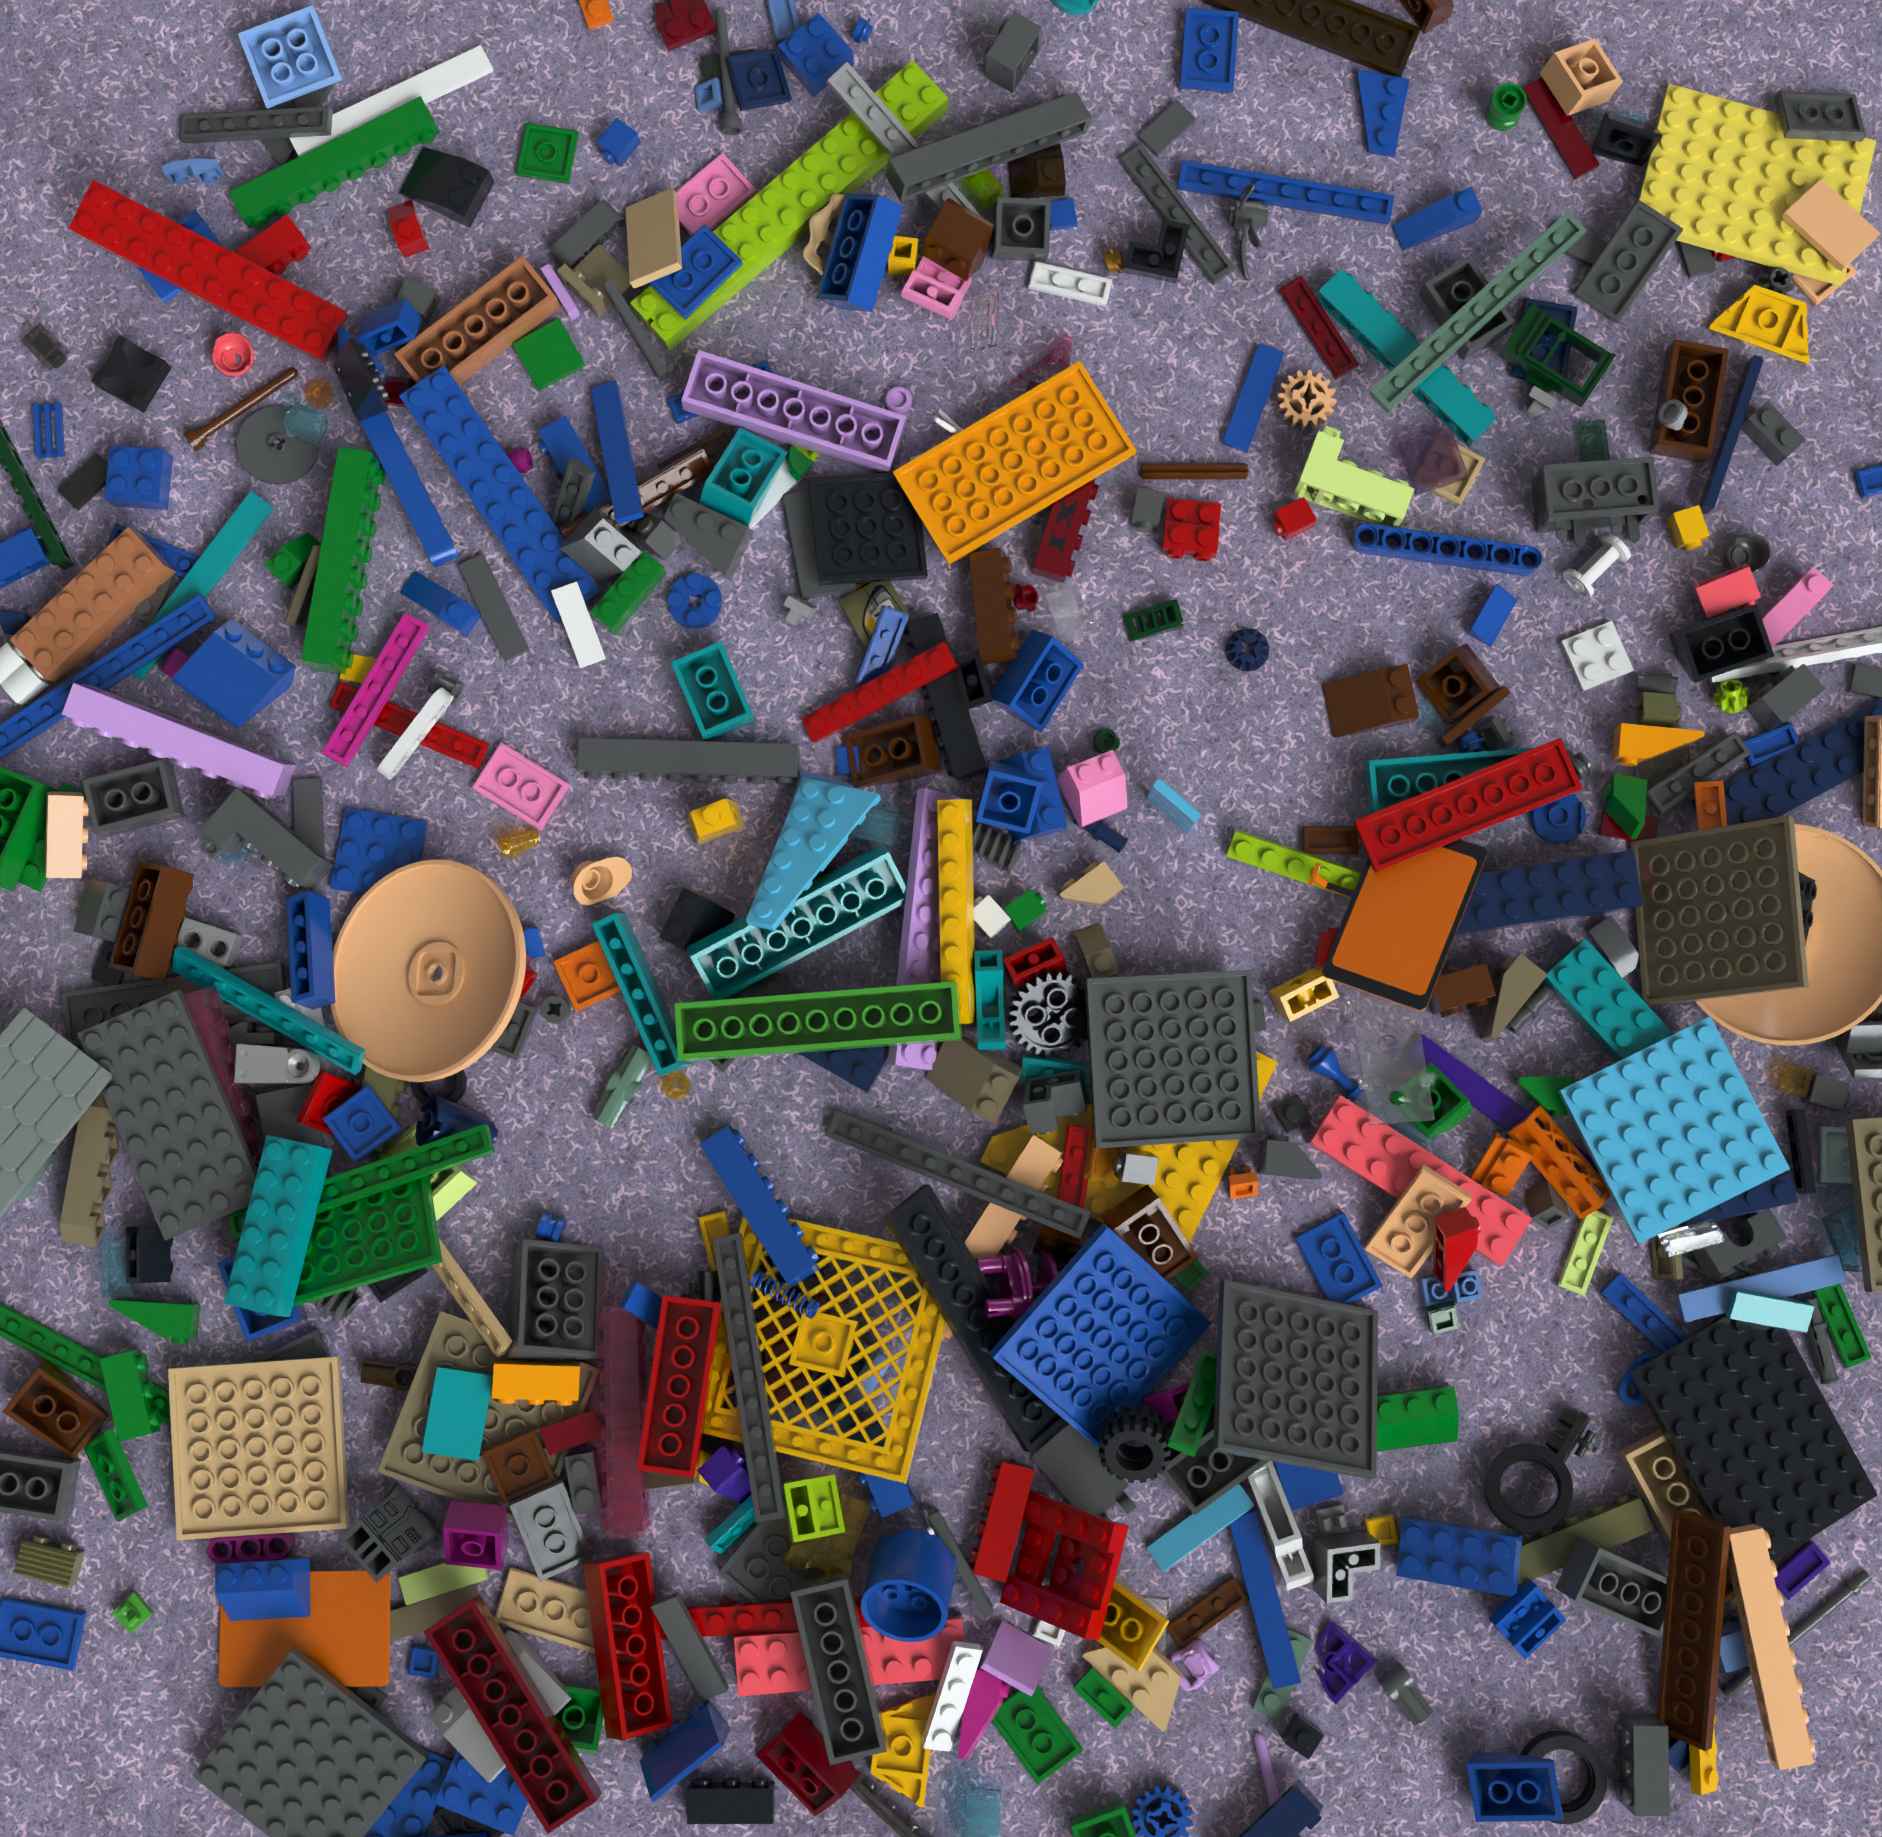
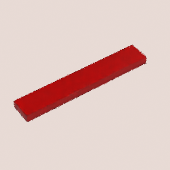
M340 681L329 707L345 713L359 689ZM387 701L373 725L401 737L418 714ZM439 722L435 723L419 744L477 769H480L490 746L489 743Z

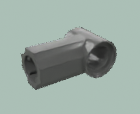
M1401 1663L1378 1679L1390 1698L1398 1703L1403 1713L1414 1726L1429 1718L1433 1712L1432 1708L1415 1687V1681Z

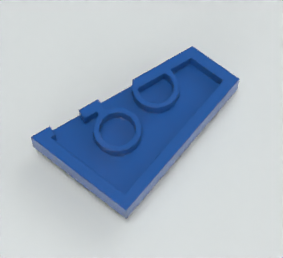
M1357 69L1356 77L1360 93L1367 151L1372 154L1394 157L1409 79Z

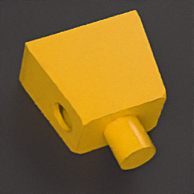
M728 798L692 810L688 816V822L697 845L746 828L737 802Z

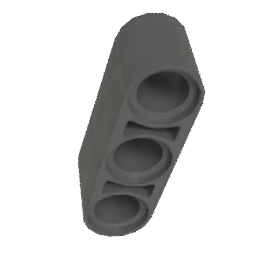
M602 200L556 241L550 250V254L561 265L565 263L572 270L597 245H603L614 235L612 232L618 226L621 228L624 225L625 219L606 200Z

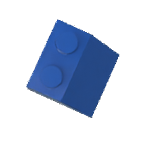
M989 760L976 809V822L1030 834L1043 781L1015 766Z

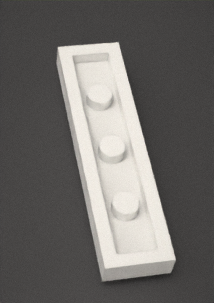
M952 1642L921 1739L923 1748L942 1751L951 1750L983 1651L980 1644Z

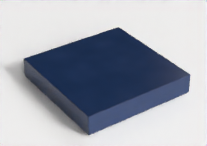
M777 48L726 57V66L740 111L784 104L792 100Z

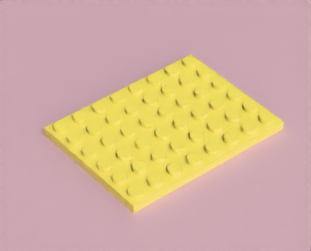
M1668 84L1657 121V128L1661 132L1662 138L1648 157L1638 199L1683 228L1676 241L1766 266L1784 268L1791 273L1841 286L1845 281L1848 266L1843 271H1840L1782 218V215L1820 179L1860 214L1876 140L1865 137L1862 142L1784 138L1778 113Z

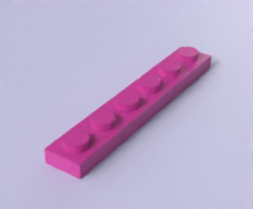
M407 613L403 614L323 749L322 754L347 768L349 767L430 629L428 624Z

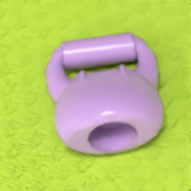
M1198 1639L1193 1640L1185 1649L1179 1650L1169 1657V1660L1176 1667L1175 1661H1183V1664L1186 1665L1192 1676L1195 1677L1194 1682L1190 1683L1185 1675L1182 1674L1179 1687L1184 1691L1199 1688L1205 1680L1219 1669V1663L1213 1653Z

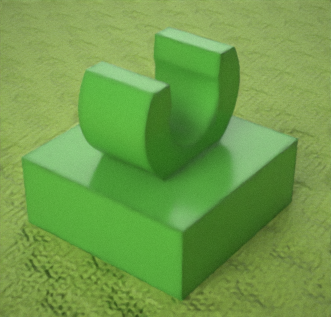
M134 1592L112 1613L131 1634L154 1612L139 1594Z

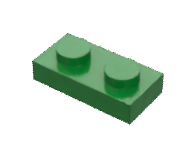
M1093 1666L1073 1685V1689L1114 1728L1134 1709V1705Z

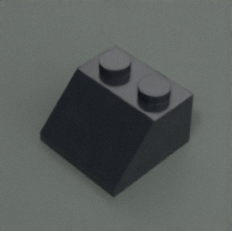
M683 887L659 938L688 952L686 947L732 923L736 914Z

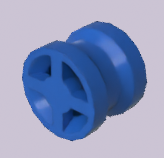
M545 1211L539 1222L536 1238H547L551 1242L559 1243L563 1230L566 1227L567 1219L563 1217L555 1218L552 1216V1213Z

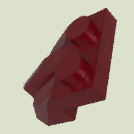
M667 0V2L654 4L652 17L668 52L717 32L716 25L704 0Z

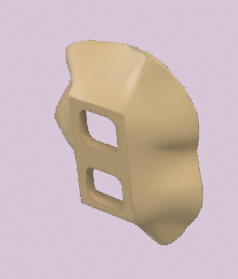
M833 194L829 204L814 214L809 221L810 240L803 250V256L808 264L816 269L821 276L823 275L827 260L825 261L816 254V249L821 241L831 248L834 235L828 231V226L832 218L839 220L845 200V195Z

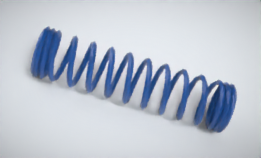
M759 1269L754 1272L749 1282L750 1287L758 1288L760 1292L764 1291L765 1295L770 1294L771 1298L776 1297V1301L782 1300V1304L787 1303L789 1308L793 1307L795 1311L799 1310L800 1314L805 1313L809 1319L815 1316L820 1306L818 1301L815 1300L813 1302V1299H810L806 1309L801 1312L807 1295L802 1299L800 1306L795 1309L801 1292L798 1293L794 1303L790 1306L789 1303L795 1293V1289L792 1290L788 1300L784 1303V1297L790 1287L787 1286L783 1296L778 1299V1294L783 1288L784 1283L780 1284L777 1293L772 1296V1291L776 1287L778 1280L774 1281L771 1290L766 1293V1288L770 1284L772 1276L767 1280L765 1287L760 1290L766 1273L763 1274Z

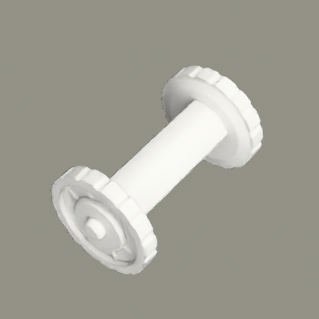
M1604 532L1600 536L1599 540L1602 547L1578 571L1568 568L1563 573L1566 583L1583 598L1588 599L1594 594L1591 584L1615 560L1626 562L1631 557L1627 546L1612 533Z

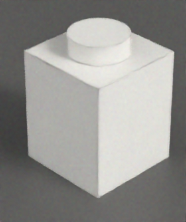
M990 895L984 899L979 896L974 900V923L991 940L1011 921V918Z

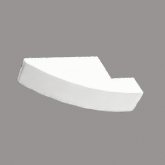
M1269 1461L1248 1476L1247 1479L1288 1591L1313 1582L1314 1576L1303 1549L1302 1537L1274 1465L1272 1461Z

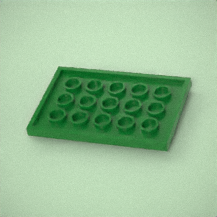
M428 1175L316 1214L293 1307L441 1263L442 1255L430 1176Z

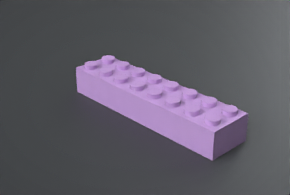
M701 350L697 352L681 400L684 411L738 428L741 427L747 431L880 473L891 472L906 426L905 415Z
M73 683L62 715L70 717L69 722L83 728H86V726L90 728L96 727L95 732L108 738H112V736L116 738L121 737L123 738V744L134 748L141 747L146 749L147 747L149 748V754L164 759V757L172 759L173 757L175 758L174 763L188 769L191 767L201 768L200 773L214 779L217 777L221 779L227 778L226 783L239 789H243V787L247 789L252 788L254 789V795L265 799L285 796L297 766L88 684Z

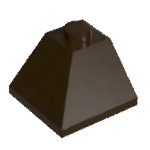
M1060 143L1008 162L1011 198L1029 199L1065 195L1064 159Z

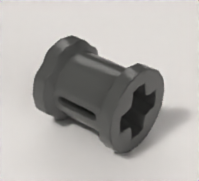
M438 671L429 683L428 692L433 694L443 687L454 696L450 703L454 705L464 690V684L461 682L456 683L445 677L444 672Z

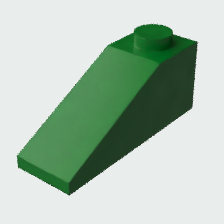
M131 1299L109 1300L110 1307L155 1334L171 1338V1343L188 1344L189 1339L198 1337L200 1304Z

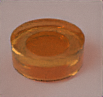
M318 380L308 385L305 396L311 406L322 409L332 403L334 392L328 383Z

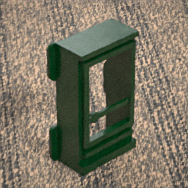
M1532 303L1498 356L1527 373L1525 378L1532 385L1546 393L1554 390L1574 404L1582 407L1616 354L1606 351L1539 309L1535 303ZM1548 331L1555 335L1558 340L1541 363L1530 356V353L1544 332ZM1563 341L1597 363L1582 388L1546 366L1559 344Z

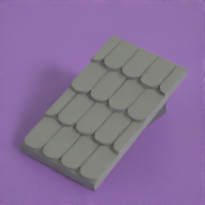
M25 1007L0 1035V1218L112 1078L110 1072L38 1017L34 1016Z

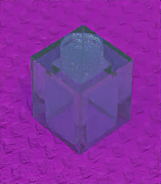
M295 402L292 410H287L283 419L287 436L318 448L329 426L325 414Z

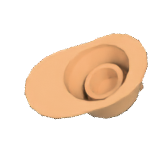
M617 856L599 861L589 860L580 863L573 871L572 877L568 880L573 886L575 899L580 904L592 905L616 896L631 880L632 869L624 858Z

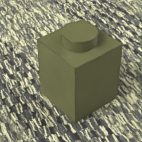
M1642 693L1636 706L1637 725L1673 728L1675 722L1680 720L1681 707L1677 706L1676 694Z

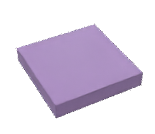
M1002 1620L996 1630L981 1669L1032 1696L1052 1648Z

